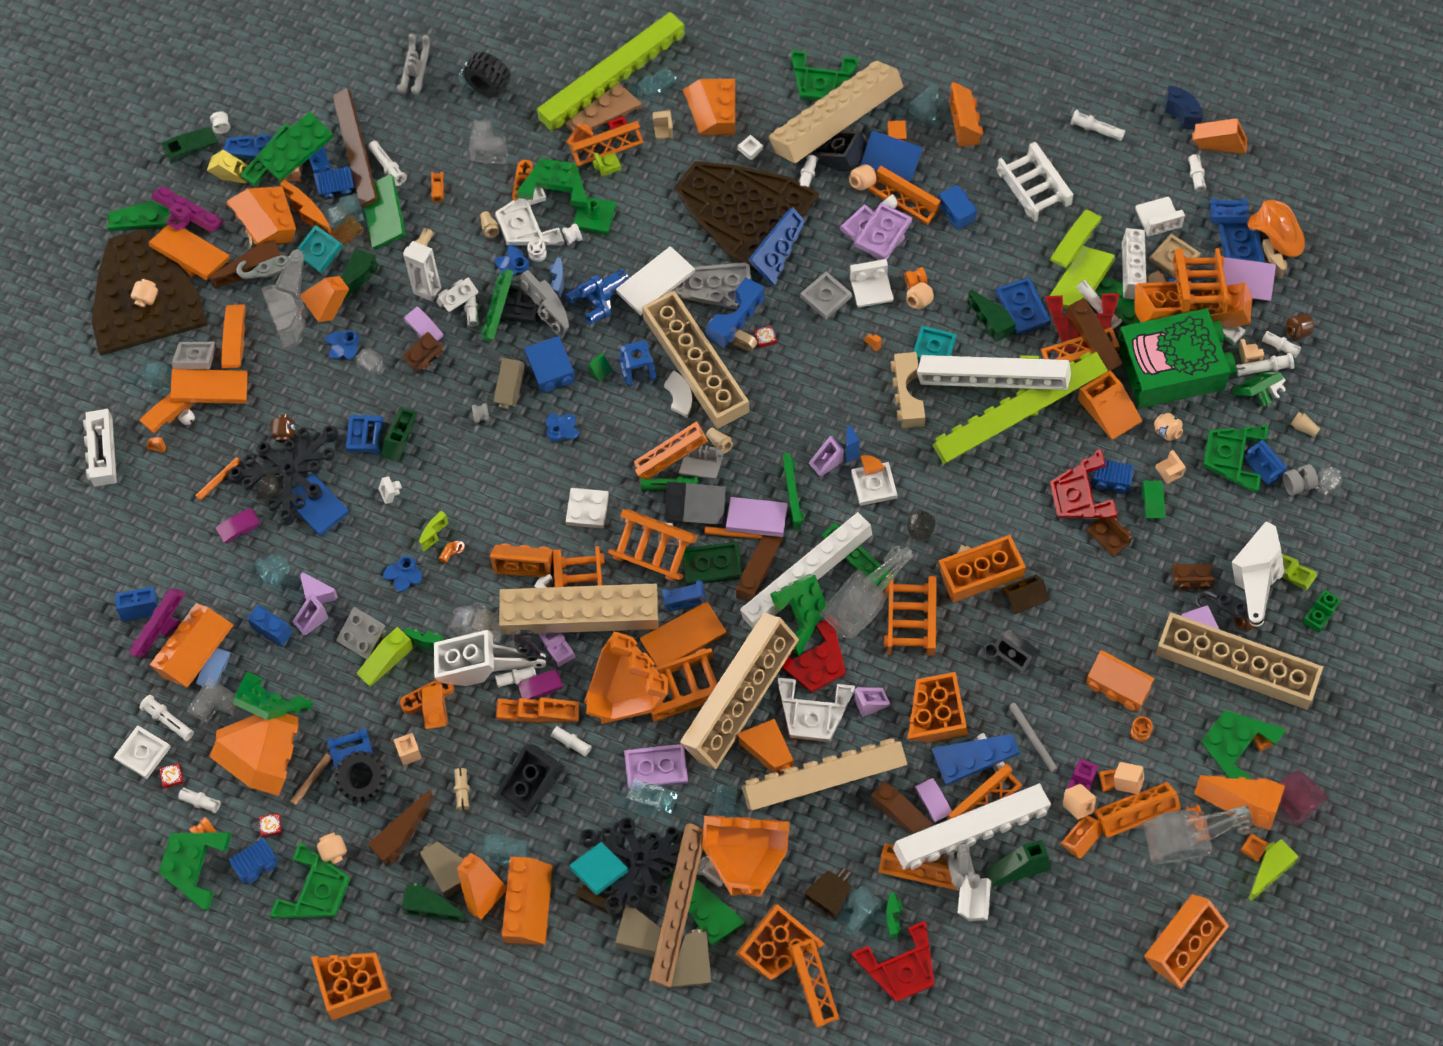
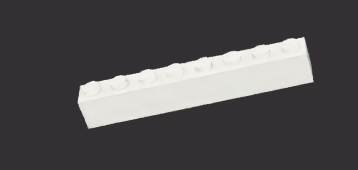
M922 355L917 374L920 385L1068 390L1071 368L1069 360Z
M857 512L740 609L743 619L753 629L763 613L775 616L781 609H775L770 596L772 592H778L782 587L794 584V581L808 574L816 575L817 580L820 579L872 535L871 525Z
M1037 784L896 841L893 850L904 870L908 868L916 869L925 861L933 862L940 858V855L945 853L947 855L953 854L958 850L960 844L970 847L977 840L991 838L994 836V833L999 831L1001 833L1007 832L1012 826L1017 824L1019 826L1024 825L1034 817L1037 819L1047 814L1051 803L1041 785Z

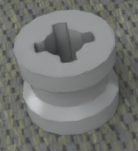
M483 403L481 406L472 405L475 424L482 420L490 421L487 403Z

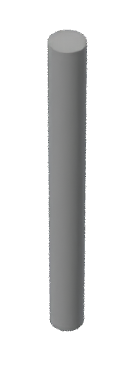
M1012 703L1009 708L1050 772L1056 771L1058 768L1017 704Z

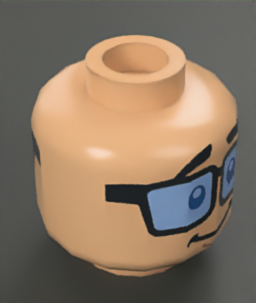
M1170 413L1159 415L1154 422L1156 434L1165 440L1178 439L1183 433L1182 421Z

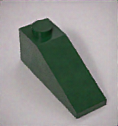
M354 249L341 276L349 288L344 300L370 280L373 273H376L378 262L375 254Z
M399 408L384 440L381 457L396 462L400 461L414 426L417 412Z
M413 883V885H406L402 903L404 914L465 922V917L460 910L423 884Z

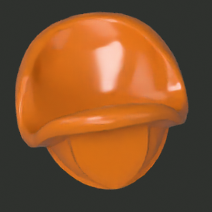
M1264 201L1259 212L1253 214L1248 220L1249 229L1259 230L1268 235L1272 247L1287 257L1301 255L1305 248V240L1291 208L1281 201Z

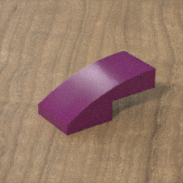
M250 508L227 519L218 525L216 529L222 541L228 544L242 533L247 535L261 523L254 510Z
M556 669L536 675L517 684L522 698L533 700L543 694L548 696L564 688Z
M1079 759L1067 789L1082 784L1089 791L1098 766Z

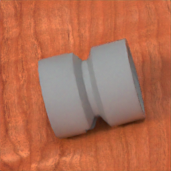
M1310 464L1299 467L1297 470L1293 469L1284 472L1282 475L1285 489L1291 496L1299 494L1303 490L1307 491L1318 487L1316 471Z

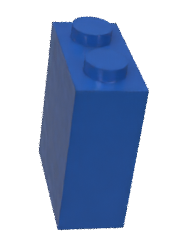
M559 336L524 348L527 361L540 393L552 391L554 388L562 385L567 386L575 381L573 368Z

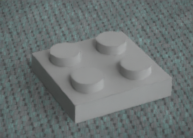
M825 272L800 293V298L827 319L852 298V293L828 272Z
M179 342L172 361L173 369H210L216 351V342Z

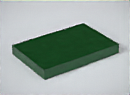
M738 541L685 548L682 561L686 586L696 584L697 580H700L703 584L740 579L743 574Z

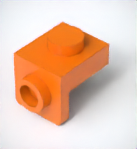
M579 123L566 144L571 146L573 143L592 137L594 134L592 128L585 123L583 125Z

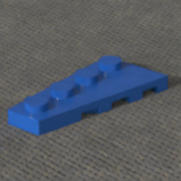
M259 134L258 137L242 136L227 138L224 150L236 158L254 159L274 135Z
M790 208L748 259L771 286L776 285L777 276L782 271L783 263L786 257L789 256L792 250L790 248L793 242L796 241L805 221L794 208Z
M1012 734L931 748L947 786L1021 754Z

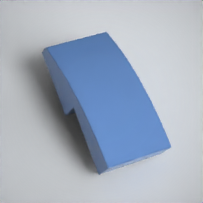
M557 257L555 264L552 263L550 267V274L552 275L551 287L560 299L564 287V274L561 258Z
M216 648L202 667L196 684L216 690L222 671L226 669L231 652Z

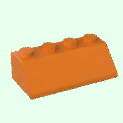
M1011 535L938 560L943 582L952 603L1023 578L1026 569Z
M196 603L160 652L155 656L150 666L162 678L188 688L234 625L209 607Z
M510 857L502 930L504 943L546 944L553 865L533 858Z
M1192 894L1144 957L1155 971L1181 989L1229 925L1209 899Z

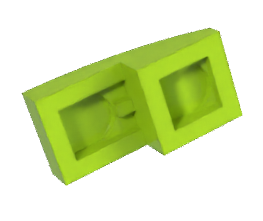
M442 510L427 524L421 534L419 543L423 552L438 541L437 532L449 524L447 516Z
M1282 554L1284 567L1282 578L1308 590L1317 577L1316 571L1301 566L1297 559Z

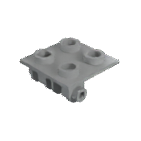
M701 445L699 449L697 448L684 456L679 474L716 480L724 455L723 450H720L719 447L715 448L707 445L705 450H703V445Z
M353 607L336 641L368 659L379 638L385 637L387 633L385 630L386 625L358 608Z

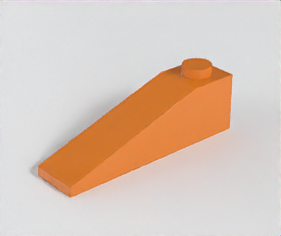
M1200 775L1194 794L1235 815L1239 808L1249 809L1252 816V824L1270 830L1285 785L1265 778L1250 780L1245 777L1230 779L1225 776Z

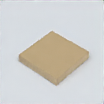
M1170 234L1149 257V261L1175 278L1173 267L1175 248H1182L1183 255L1187 258H1199L1201 253L1173 234ZM1187 265L1186 269H1189L1192 265Z

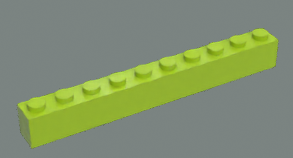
M669 12L538 107V119L550 131L560 128L567 120L576 116L578 112L589 106L623 79H627L634 71L641 69L649 60H653L660 52L668 49L675 41L680 40L685 35L684 24Z
M1088 352L1080 357L1081 361L1077 363L1074 361L1070 362L1071 377L1068 390H1027L1023 388L1016 393L1017 397L1013 399L1007 397L1000 402L1001 406L997 408L992 406L984 411L985 415L981 417L976 415L967 420L969 424L965 426L960 424L951 429L953 433L947 436L944 433L935 438L937 442L932 446L943 465L1106 373L1108 370L1098 353L1091 354Z

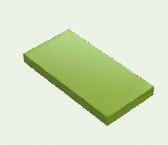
M1082 246L1050 296L1063 295V308L1068 309L1069 305L1084 297L1076 286L1086 280L1095 291L1116 260L1115 255Z

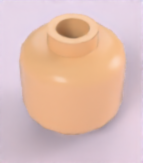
M867 164L853 169L849 179L852 187L860 191L871 187L876 183V171Z
M145 279L137 281L131 292V298L135 300L134 304L144 308L146 305H152L158 293V289L155 287L156 284Z
M917 283L907 291L906 300L910 307L918 310L923 309L933 301V290L926 283Z
M331 833L319 839L320 842L317 844V849L322 861H331L333 865L343 860L342 856L347 853V849L340 835Z

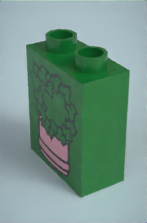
M1208 308L1121 326L1118 337L1119 354L1138 409L1225 390L1229 375L1236 372L1235 360L1231 352H1223L1220 344L1224 341L1222 324L1219 320L1212 321Z

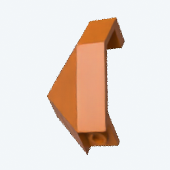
M615 631L602 648L584 704H587L586 714L600 718L601 724L655 712L668 695V678L655 669V663L646 652L642 653L636 646L637 642L633 637Z
M286 714V716L266 720L253 715L216 730V741L209 757L248 787L279 796L287 775L286 767L291 759L294 747L292 744L293 738L297 734L299 727L298 717Z
M704 816L702 848L731 895L744 894L761 897L787 853L790 822L747 817Z

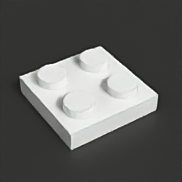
M889 462L882 463L884 471L869 475L865 474L863 467L851 469L860 506L897 499V491Z
M571 488L566 525L604 529L609 492Z
M137 725L116 753L114 759L148 779L171 746Z

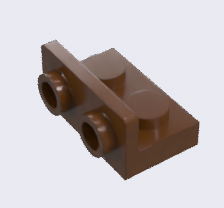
M427 332L401 358L416 373L420 370L424 372L431 365L429 361L433 357L437 359L444 352L442 348L445 344H440Z
M1100 518L1087 529V533L1113 558L1131 543V532L1126 527H1122L1116 518Z
M1172 564L1173 589L1181 591L1189 589L1208 590L1213 587L1215 578L1212 577L1211 564Z

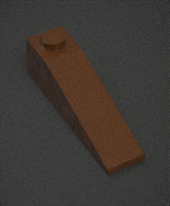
M268 241L256 246L211 275L210 279L214 289L244 280L237 274L236 268L240 262L246 261V264L242 266V271L249 272L259 263L280 256L276 241Z
M1083 297L1069 305L1067 317L1091 352L1098 353L1108 371H1113L1122 366L1123 363L1086 299Z
M769 535L762 536L737 585V599L749 602L760 593L783 538Z
M885 780L871 795V804L910 835L934 826L915 806Z
M430 790L368 843L370 850L386 867L399 859L400 854L405 849L432 804L434 797Z

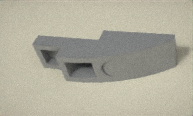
M526 270L518 281L519 286L539 306L537 313L540 318L551 327L554 333L563 338L569 328V324L559 297L546 280L539 282L529 270Z

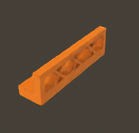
M635 121L571 144L570 149L577 167L595 160L594 157L590 158L591 154H595V152H592L595 145L600 144L606 147L604 153L599 155V157L643 144L644 142L639 131V122ZM635 131L638 141L634 143L627 141V135ZM616 138L622 141L620 148L615 149L609 146L611 140ZM584 150L589 155L586 160L579 161L576 152Z
M882 166L877 170L876 183L868 188V191L884 200L890 196V193L900 194L901 198L897 199L896 207L926 225L940 211L941 200ZM878 183L886 186V190H878L875 187ZM912 201L916 207L909 208L905 205V202ZM927 210L931 214L926 218L920 214V211Z
M1112 327L1104 329L1106 334L1110 335L1111 343L1118 354L1120 346ZM1082 337L1041 349L1043 359H1049L1047 353L1054 351L1059 356L1053 360H1069V363L1081 361L1080 357L1088 352L1093 354L1090 349L1082 346L1084 343ZM1068 346L1077 348L1073 354L1064 351Z
M696 421L635 460L637 475L640 478L649 479L708 442L699 423Z
M1006 763L948 815L947 820L970 812L976 806L990 804L988 803V796L991 793L1000 794L999 800L1015 794L1022 788V784L1011 774L1012 768ZM1007 779L1015 785L1011 790H1002V783Z
M1168 782L1142 791L1139 795L1134 794L1094 810V815L1101 822L1104 835L1109 838L1181 810L1177 792Z
M884 844L878 873L959 891V888L953 886L945 856L940 855V858L934 862L925 861L916 869L908 868L904 870L896 854H894V845Z
M814 938L790 945L789 947L815 1027L838 1020L839 1016ZM811 944L813 953L810 959L803 957L801 946ZM810 963L819 969L816 980L809 976L808 967ZM820 976H821V979H822L823 984L818 981L819 978H820ZM816 984L825 988L826 993L822 1000L816 997L814 991ZM827 997L829 1000V1004L825 1002ZM823 1004L831 1007L832 1017L823 1019L821 1013Z

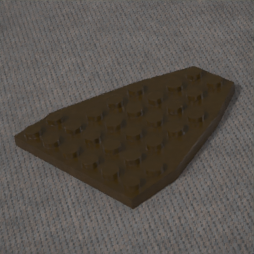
M694 161L675 185L676 193L694 220L727 256L738 263H747L750 265V269L758 274L760 272L748 259L790 208H794L803 218L819 198L818 192L807 186L800 185L802 183L788 176L737 165Z
M144 229L108 239L98 272L91 321L100 356L208 326L199 292L175 261L149 246V241L153 237ZM142 279L155 283V287L158 289L154 303L146 305L145 308L134 304L135 300L131 298V292L135 283Z

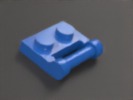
M1210 198L1211 223H1248V199L1216 200V198Z
M350 415L346 443L347 452L379 454L381 451V446L379 445L380 433L384 418L381 416ZM369 424L374 425L372 444H367Z
M361 728L358 732L336 739H327L335 770L338 769L337 764L339 761H342L343 757L350 755L351 752L364 751L373 754L366 728ZM363 739L361 744L339 751L336 749L337 746Z

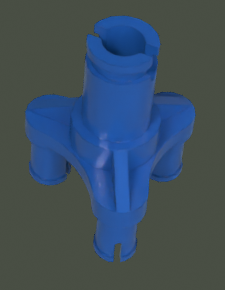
M622 269L604 279L595 275L588 282H583L576 289L566 293L565 297L567 298L565 299L569 304H573L580 298L590 300L597 309L586 314L585 319L588 324L592 325L601 318L605 319L611 315V295L616 293V289L627 281L629 276L627 273L621 276L624 273Z

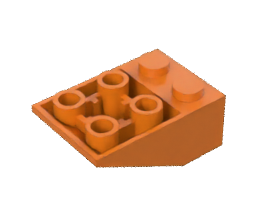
M1246 282L1227 286L1228 294H1231V305H1228L1226 313L1222 312L1221 303H1193L1196 310L1208 308L1212 321L1219 320L1222 326L1238 327L1250 324L1252 295ZM1201 290L1194 293L1193 296H1219V291Z
M1111 370L1080 388L1078 401L1111 440H1114L1142 422L1122 383Z

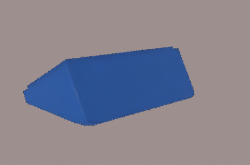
M850 425L847 426L846 463L859 456V438Z

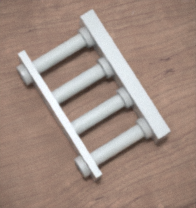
M1036 142L1029 145L1026 156L1006 165L1002 158L998 160L997 172L999 176L1004 178L1025 208L1027 216L1031 217L1034 222L1038 221L1039 210L1058 201L1062 202L1065 207L1072 204L1073 193ZM1028 162L1036 165V169L1017 178L1011 172ZM1038 175H1043L1046 179V182L1027 191L1021 186V183ZM1048 188L1053 189L1056 195L1037 204H1034L1030 198Z

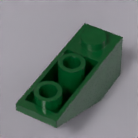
M210 126L162 142V150L169 163L173 164L219 142Z
M974 290L969 291L967 304L970 309H974L978 321L984 324L989 337L998 342L1015 333L1016 323L1006 309Z
M1039 840L1022 845L985 869L987 878L991 880V888L1049 871V856L1043 841Z

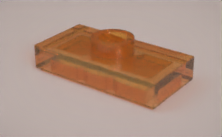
M351 215L329 235L345 246L360 234L364 228Z

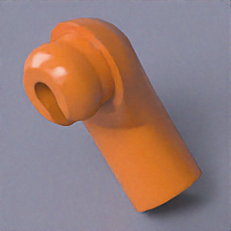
M462 541L447 543L438 559L443 563H447L451 555L461 553L465 549V544Z

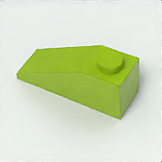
M398 627L395 628L381 641L358 670L357 675L371 687L414 649L411 639Z
M1282 839L1277 843L1271 842L1265 848L1266 853L1248 898L1250 901L1255 899L1296 863L1299 856Z

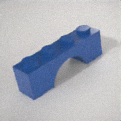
M745 278L736 289L735 301L738 303L739 309L728 315L716 314L706 326L705 337L722 347H725L728 342L731 343L735 338L736 332L744 327L747 318L753 316L755 308L764 302L765 287Z

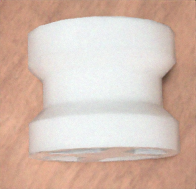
M216 112L211 115L210 121L213 124L212 129L215 133L223 134L229 131L230 124L226 113Z
M576 223L570 228H562L563 236L568 245H571L573 241L582 240L581 232Z
M532 240L527 246L529 258L533 262H541L546 258V247L542 240Z

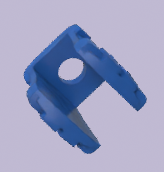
M639 341L620 347V368L628 387L633 386L631 369L647 366L651 381L656 380V370L648 350L649 345L647 341ZM639 351L642 353V356L639 359H634L631 354Z

